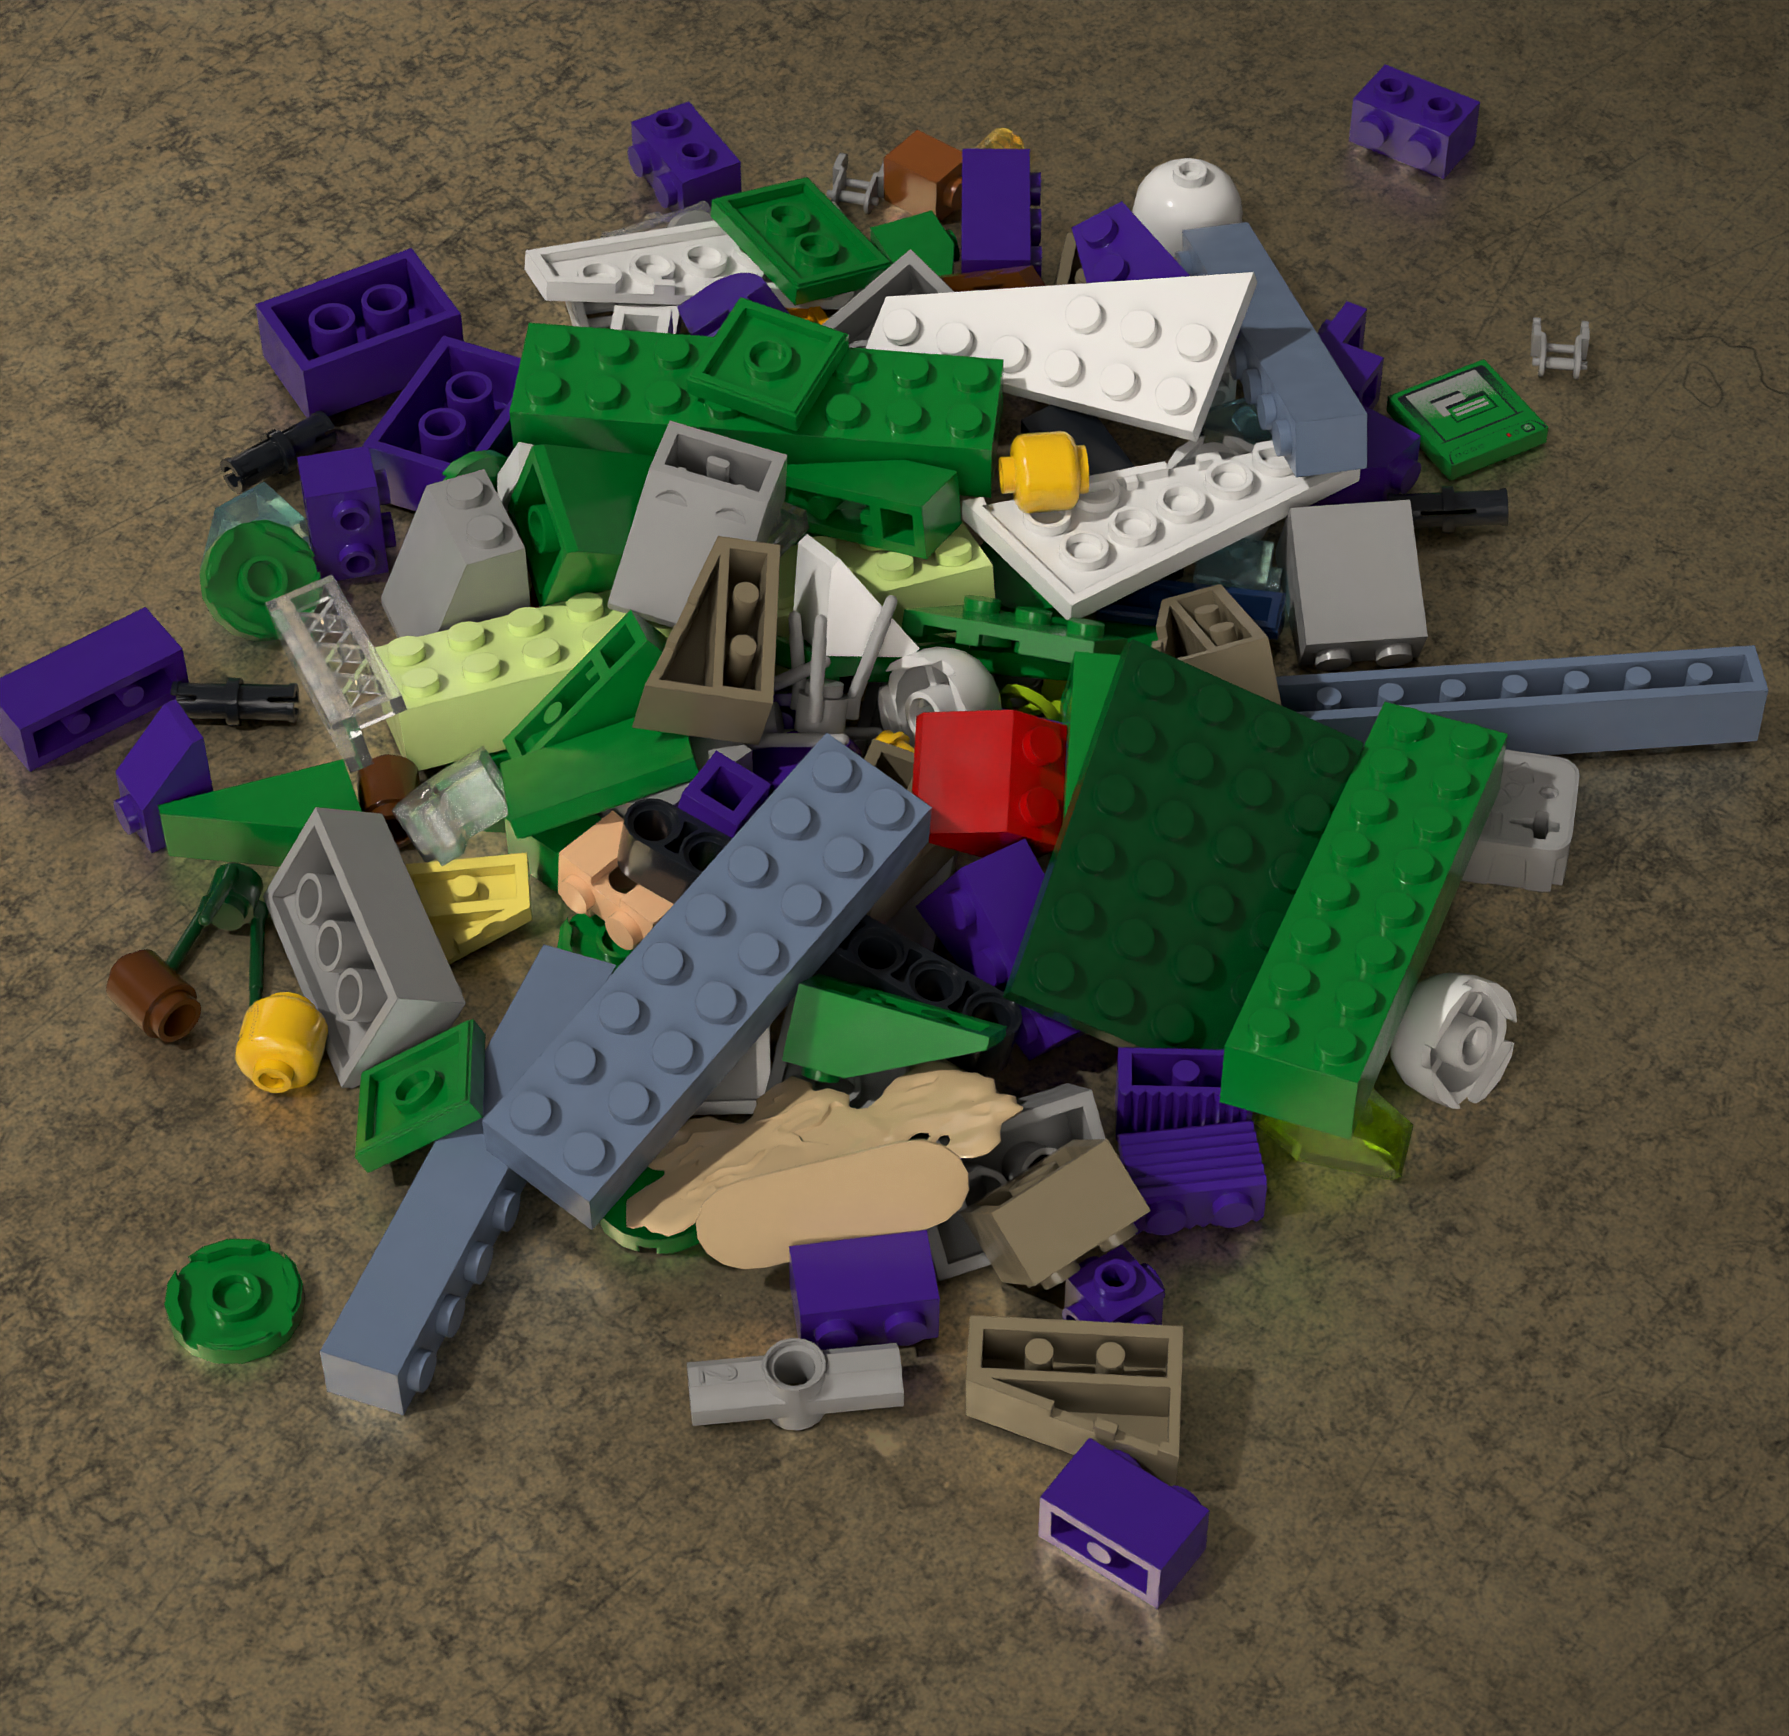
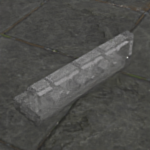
M330 575L266 602L265 605L282 648L350 774L374 764L361 729L407 710L399 689L333 575ZM329 600L320 613L301 612ZM327 632L343 634L337 643L321 642ZM344 662L360 664L354 674L337 673ZM362 693L382 695L351 709Z

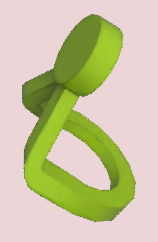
M1046 679L1041 687V694L1028 687L1008 684L999 691L1002 708L1013 710L1010 699L1020 698L1030 702V704L1016 709L1017 711L1033 716L1044 713L1047 719L1062 723L1060 705L1067 681Z

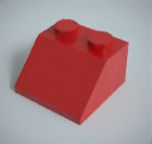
M1017 710L923 712L916 716L912 794L932 807L928 843L983 858L1026 839L1036 859L1052 852L1063 822L1067 725Z

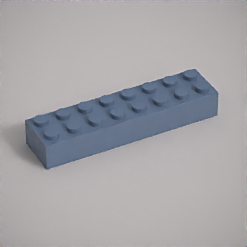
M826 732L484 1117L482 1124L487 1151L589 1229L593 1230L796 996L798 984L815 974L929 842L932 807Z

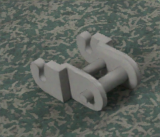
M839 153L833 166V189L827 191V197L831 198V202L834 201L838 206L840 202L864 205V213L870 214L873 206H878L879 198H884V161L880 171L874 172L870 182L846 178L848 154ZM846 186L860 189H867V191L865 194L845 191Z
M1533 318L1531 357H1533L1532 366H1538L1539 377H1543L1545 369L1573 371L1574 379H1579L1580 370H1587L1586 358L1590 339L1589 321L1581 322L1580 335H1577L1575 338V345L1547 343L1546 333L1541 332V318ZM1547 352L1573 354V358L1546 356Z

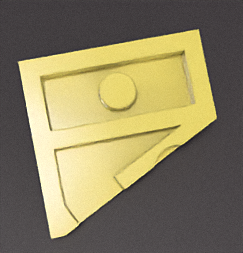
M527 853L405 864L415 889L420 895V900L434 932L440 940L442 950L449 965L532 921L530 869Z

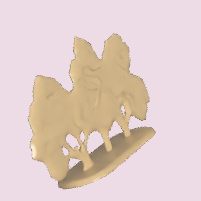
M936 1060L925 1062L896 1078L883 1091V1095L868 1108L860 1109L849 1107L850 1095L830 1088L815 1091L810 1082L791 1076L785 1081L776 1084L756 1099L753 1117L745 1123L735 1124L728 1121H720L712 1116L687 1120L648 1165L653 1170L664 1171L665 1175L627 1199L626 1227L634 1229L645 1226L651 1233H659L669 1237L685 1231L696 1223L697 1239L706 1253L723 1265L743 1270L767 1268L788 1263L789 1246L925 1230L947 1221L964 1203L969 1192L968 1172L960 1158L975 1159L990 1153L1001 1142L1000 1130L1002 1124L1021 1113L1023 1106L1017 1104L1015 1096L997 1094L994 1079L984 1077L979 1073L962 1072L957 1066ZM919 1133L929 1134L928 1140H909ZM949 1136L950 1138L948 1145L944 1146L943 1144L936 1143L940 1137Z

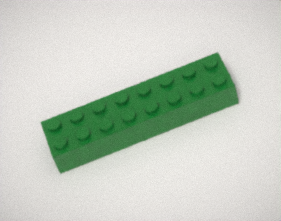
M542 323L528 324L509 411L514 448L518 442L532 445L547 444L655 456L669 421H673L786 454L787 464L909 460L958 471L960 495L991 498L1003 411L1004 359L849 347L796 432L687 393L686 379L714 337Z
M1384 702L1361 751L1358 763L1352 770L1225 1044L1220 1091L1221 1103L1351 1140L1499 793L1508 738L1507 733L1430 714L1415 708Z

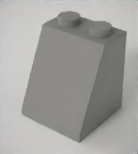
M485 469L426 486L381 596L382 607L397 638L428 635L448 630L457 623L467 621L481 622L509 615L512 611L519 608L531 607L525 547Z
M1410 500L1290 508L1275 550L1282 591L1286 593V610L1298 665L1316 664L1318 670L1335 671L1347 668L1352 665V662L1376 660V664L1379 666L1394 667L1407 664L1414 657H1419L1427 640L1428 633Z

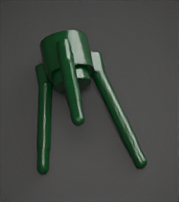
M227 863L217 868L208 892L202 897L196 914L165 961L177 971L204 926H208L210 923L228 931L237 930L247 923L250 924L249 1007L255 1001L262 999L264 982L265 923L269 911L266 903L259 900L264 887L263 880L259 874L252 868L240 863Z

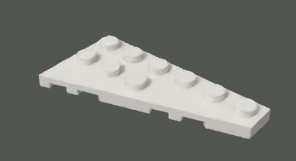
M833 201L832 203L841 211L838 205ZM714 220L526 250L524 270L545 301L680 305L711 283L736 273H753L762 277L785 308L809 309V307L821 306L822 309L840 310L863 290L860 289L795 306Z
M1254 272L888 296L884 300L865 349L1004 359L1003 393L1197 442L1258 282Z
M1270 440L1255 443L1252 453L1223 459L1218 451L1196 455L1195 464L1168 469L1166 462L1163 461L1089 476V492L1080 494L1077 504L1072 509L1065 511L1024 513L1019 510L1014 500L986 505L984 497L963 500L962 519L1068 621L1069 618H1083L1287 517L1290 508L1308 507L1358 482L1361 469L1296 478L1284 456L1278 457L1276 455L1273 441Z

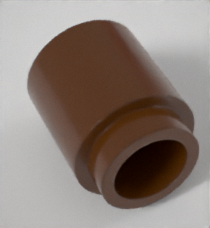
M385 754L372 758L359 768L356 775L360 808L362 812L383 814L398 848L407 846L417 838L419 829L424 822L418 768L411 760L398 755Z
M143 949L128 953L118 959L111 968L106 985L108 998L147 1036L160 1038L164 1042H174L186 1036L195 1027L201 1015V1005L197 1001L195 989L155 951Z

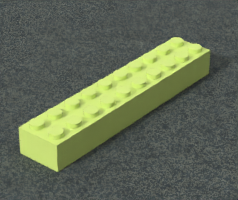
M963 521L928 559L832 537H812L840 558L881 606H883L887 596L894 595L897 598L898 602L892 618L901 628L904 609L964 605V598L967 595L995 598L993 565ZM798 545L780 549L776 635L787 639L790 637L788 617L794 607ZM611 590L596 594L580 593L572 596L568 601L539 608L523 607L512 611L506 616L481 622H461L453 625L448 630L419 637L403 636L394 639L389 644L370 648L381 710L401 756L411 760L417 766L418 771L505 750L506 747L503 739L626 615V613L608 608ZM646 620L666 637H669L673 629L672 627ZM956 632L944 633L956 637ZM775 664L774 677L790 669Z

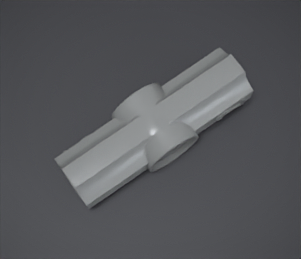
M789 1338L777 1342L762 1356L687 1362L692 1426L770 1419L781 1428L799 1431L812 1427L826 1413L904 1406L902 1366L897 1343L821 1350L815 1343L808 1340ZM791 1383H802V1385H798V1386H791V1385H787V1384H791Z

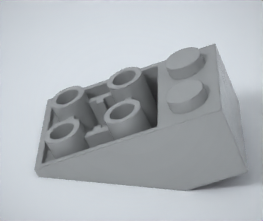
M669 421L646 477L608 600V608L626 614L633 610L643 619L673 628L687 603L689 594L718 536L767 543L785 499L787 455Z

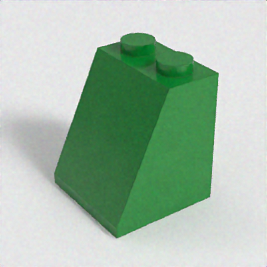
M547 444L531 447L507 507L513 525L525 547L527 569L540 607L568 601L572 596L580 593L596 594L612 590L654 456Z

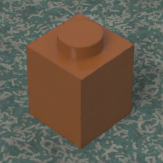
M916 130L884 157V200L912 215L932 210L939 222H942L954 210L957 211L962 208V151L922 131Z

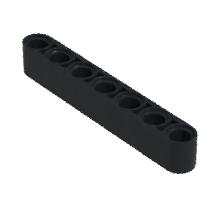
M646 798L632 804L624 816L618 849V865L622 873L632 881L675 904L732 838L669 802L661 799ZM867 914L813 975L822 974L1007 1026L1004 1040L988 1050L945 1059L967 1072L979 1073L982 1076H991L1001 1072L1009 1062L1022 1022V1013L1018 1004L1003 998V991Z

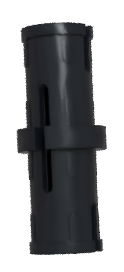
M316 411L310 417L283 431L272 429L261 436V442L232 457L223 459L220 462L221 471H233L223 476L233 492L241 494L247 488L276 473L287 475L296 470L297 457L313 455L326 447L335 445L338 438L337 433L332 432L325 435V432L335 427L324 412Z
M1441 486L1440 492L1387 493V501L1410 500L1414 528L1441 527L1442 533L1455 532V527L1508 526L1509 509L1506 488H1500V490L1454 492L1453 486Z
M229 677L227 683H182L181 681H173L171 686V695L176 696L177 702L190 719L226 720L228 726H242L243 720L289 721V723H296L298 720L299 708H294V703H299L297 683H290L289 685L244 684L242 678Z

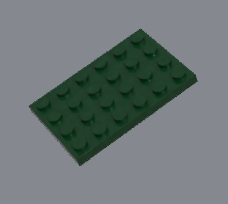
M1132 639L1124 646L1003 998L1117 1047L1225 1049L1229 1035L1352 770L1358 763L1364 742Z

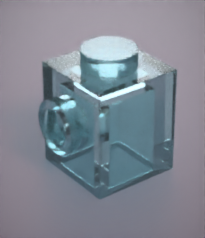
M1243 538L1196 561L1193 583L1221 584L1226 587L1280 592L1283 568L1272 567L1274 542Z

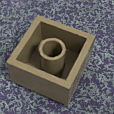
M1083 1139L1072 1140L960 1213L1002 1282L1027 1285L1028 1288L1041 1283L1044 1289H1049L1078 1272L1081 1267L1076 1259L1097 1246L1100 1247L1102 1252H1106L1134 1236L1138 1232L1134 1221L1151 1210L1109 1140Z

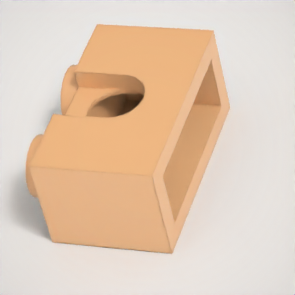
M611 811L559 852L558 894L574 912L585 914L589 918L595 914L605 921V927L609 936L619 947L625 950H634L674 904L632 881L622 873L618 865V849L624 819L616 812Z

